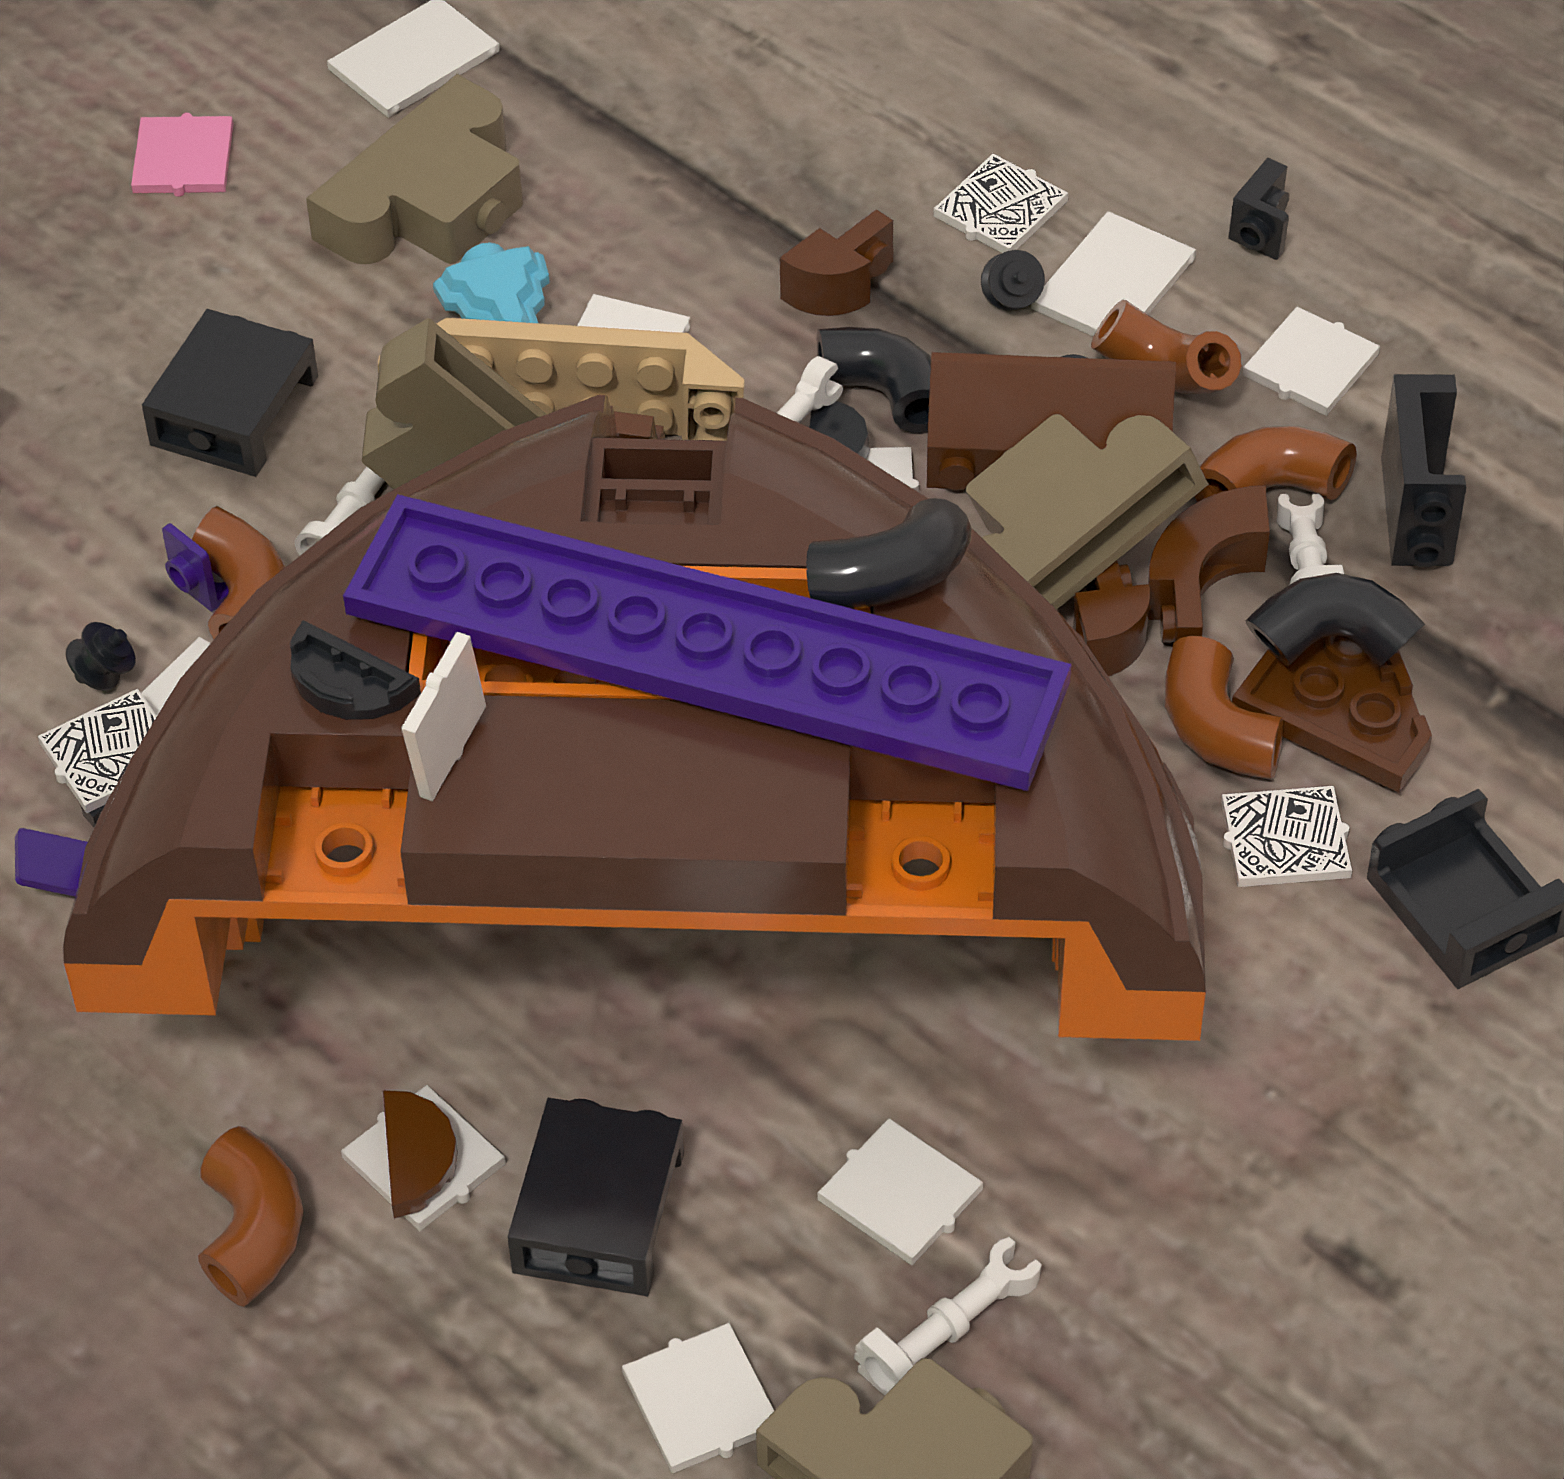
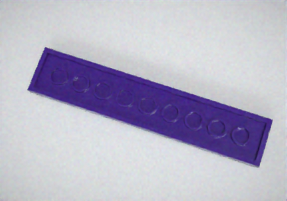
M398 494L343 595L347 615L447 641H452L456 632L470 636L472 647L1025 791H1028L1070 684L1071 664Z

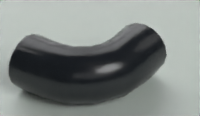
M839 327L818 329L817 356L836 363L838 370L829 380L843 387L867 386L883 392L889 399L894 422L900 429L910 433L928 432L931 356L908 338L879 328Z
M930 498L918 502L909 510L903 523L891 529L860 537L811 542L807 550L806 560L810 598L851 609L885 605L916 596L939 584L960 564L970 544L971 525L967 515L958 505L946 499Z
M1337 572L1296 580L1268 598L1245 620L1246 625L1260 643L1287 666H1290L1319 639L1337 635L1346 637L1356 643L1381 667L1425 625L1401 599L1373 580Z

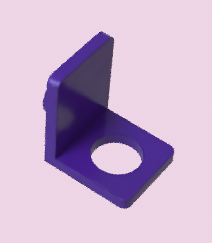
M167 524L162 528L168 561L165 563L167 574L181 591L190 594L209 611L214 612L228 595L226 583L214 582L208 553L173 524Z
M20 828L15 835L16 883L21 886L75 897L85 847L88 842Z

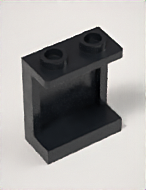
M206 309L142 403L150 446L257 477L267 461L263 435L296 384L313 386L318 378L313 339L301 336L293 331H284L249 321L241 316H232Z
M1394 374L1382 451L1391 566H1450L1454 562L1467 488L1465 476L1444 475L1457 398L1456 375Z
M1476 789L1460 798L1449 797L1444 799L1429 813L1406 824L1395 823L1384 829L1372 843L1367 880L1457 990L1564 937V883L1559 878L1542 887L1537 883L1487 824L1485 812L1488 798L1480 789Z
M548 1097L507 1236L512 1273L648 1297L654 1276L653 1248L674 1168L681 1166L684 1157L682 1119L670 1118L654 1110L634 1112L604 1107L588 1099L568 1101Z

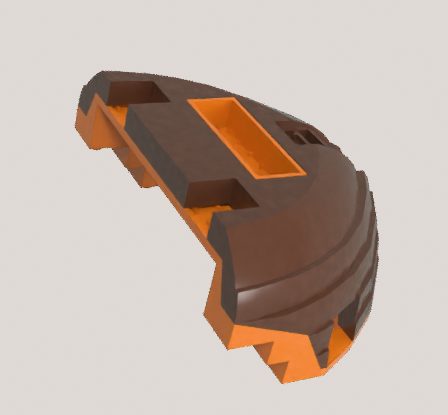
M596 395L504 430L362 506L257 589L179 679L109 796L85 847L78 889L66 926L63 943L64 966L76 1011L97 1013L216 1016L226 950H243L244 942H261L264 918L1052 938V962H1055V970H1058V1037L1200 1041L1206 994L1203 882L1197 838L1194 834V817L1171 771L1162 762L1156 747L1083 638L1066 622L1055 607L972 527L971 541L960 564L939 584L916 596L885 605L855 610L1071 664L1070 684L1028 791L473 647L486 708L466 741L461 758L455 761L434 800L430 801L419 796L401 729L420 695L399 711L376 719L345 720L321 713L301 697L291 675L290 642L302 620L418 677L421 693L426 686L428 675L435 671L451 641L347 615L345 612L343 595L397 494L810 598L807 583L806 560L807 550L811 542L860 537L891 529L903 523L909 510L918 502L929 499L834 438L749 400L737 397L735 399V413H732L730 417L727 441L619 438L613 406H610L608 396ZM352 845L363 850L357 858L348 862H336L327 858V855L339 846ZM925 859L935 863L939 869L927 876H915L906 872L902 867L911 860Z

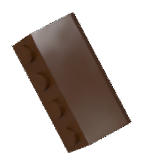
M931 352L926 488L966 490V486L974 478L998 460L1008 449L1015 446L1046 419L1055 414L1062 415L1099 449L1106 448L1109 433L1117 424L1127 418L1138 415L1152 416L1173 432L1176 362Z

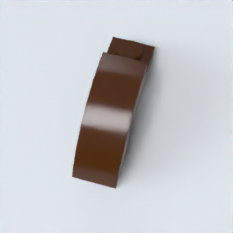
M1266 486L1237 488L1207 497L1180 513L1162 532L1151 556L1148 584L1150 586L1148 620H1160L1161 642H1172L1173 647L1174 642L1182 637L1202 636L1201 596L1214 583L1235 574L1265 572L1270 535Z

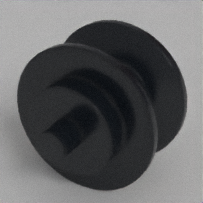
M1009 250L994 256L986 263L981 274V289L985 298L994 307L1005 311L1017 310L1034 303L1041 295L1045 284V275L1040 262L1032 254L1023 250Z
M92 622L86 625L82 630L81 638L71 641L65 652L67 663L75 674V679L79 683H85L89 687L101 691L113 689L120 680V674L130 672L136 663L135 652L127 640V634L121 629L117 630L102 622Z

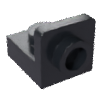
M1267 157L1233 198L1228 239L1277 260L1284 252L1289 216L1285 212L1289 201V193L1284 191L1288 166Z

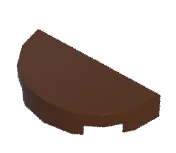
M383 1090L391 1203L395 1219L423 1210L427 1207V1200L438 1193L445 1183L451 1182L455 1176L458 1150L449 1118L433 1101L409 1091Z

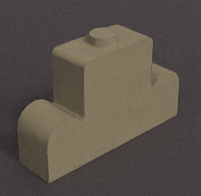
M459 74L453 76L306 198L312 240L356 264H372L387 258L394 250L395 237L397 236L404 238L448 264L458 262L468 250L478 245L489 234L497 232L504 221L523 205L519 159L506 152L503 105L500 99L492 92Z
M427 318L391 339L382 348L375 398L377 406L366 414L361 460L365 466L385 480L392 489H396L492 436L544 416L546 413L434 321Z
M1052 415L1015 446L1008 449L998 460L966 486L968 496L985 526L992 533L982 538L1056 610L1209 485L1191 447L1158 419L1145 415L1125 419L1117 424L1109 433L1106 448L1099 449L1062 415Z
M923 1358L867 1414H861V1406L857 1394L848 1384L836 1378L827 1377L807 1380L797 1387L756 1429L757 1465L775 1479H1029L1031 1474L1033 1437L1028 1430L1005 1414L1002 1405L989 1392L978 1387L971 1389L933 1360Z

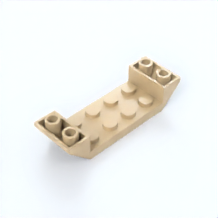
M445 318L436 323L546 414L596 395H606L614 411L654 416L655 425L664 426L665 435L682 436V440L727 441L730 417L732 413H735L736 397L744 398V378L689 333ZM379 355L378 363H377L378 370H379L380 355Z

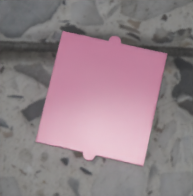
M184 113L181 117H141L131 183L132 192L173 193L177 197L183 196L184 193L226 192L234 125L232 116L192 117L190 113Z

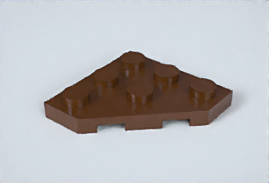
M1337 635L1319 639L1290 666L1279 661L1267 650L1232 697V702L1239 708L1251 712L1283 717L1284 738L1400 793L1430 750L1432 733L1425 715L1420 716L1412 696L1413 684L1400 651L1395 653L1383 666L1379 667L1356 643L1346 637Z

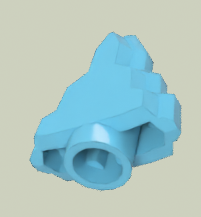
M481 243L468 250L460 263L447 267L442 276L433 283V290L446 311H455L462 319L538 323L536 314L545 305L542 288L548 285L550 280L544 255L534 252L529 246L504 251L498 244Z

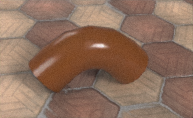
M1125 299L1119 301L1105 316L1091 342V348L1107 359L1176 362L1175 392L1181 394H1210L1230 386L1237 379L1241 369L1240 351L1237 344L1228 335L1218 331H1207L1198 335L1182 333L1162 324Z
M1299 426L1262 427L1234 436L1208 456L1200 465L1209 485L1194 497L1199 502L1217 493L1237 488L1266 486V489L1274 486H1292L1333 500L1343 492L1352 476L1357 457L1356 446L1331 434Z
M219 506L213 507L205 515L192 537V540L208 553L212 572L222 578L228 587L227 597L208 621L209 632L213 639L217 637L257 589L286 567L272 541L243 519Z
M1187 636L1175 641L1165 674V708L1180 740L1207 763L1238 774L1273 779L1281 752L1284 727L1283 717L1251 712L1239 708L1229 699L1227 685L1234 657L1225 645L1214 639L1202 636Z
M238 1126L229 1129L213 1143L205 1155L201 1166V1179L232 1205L234 1214L231 1223L225 1231L198 1255V1261L214 1286L229 1300L244 1307L273 1282L295 1252L304 1209L296 1176L268 1143L247 1127Z

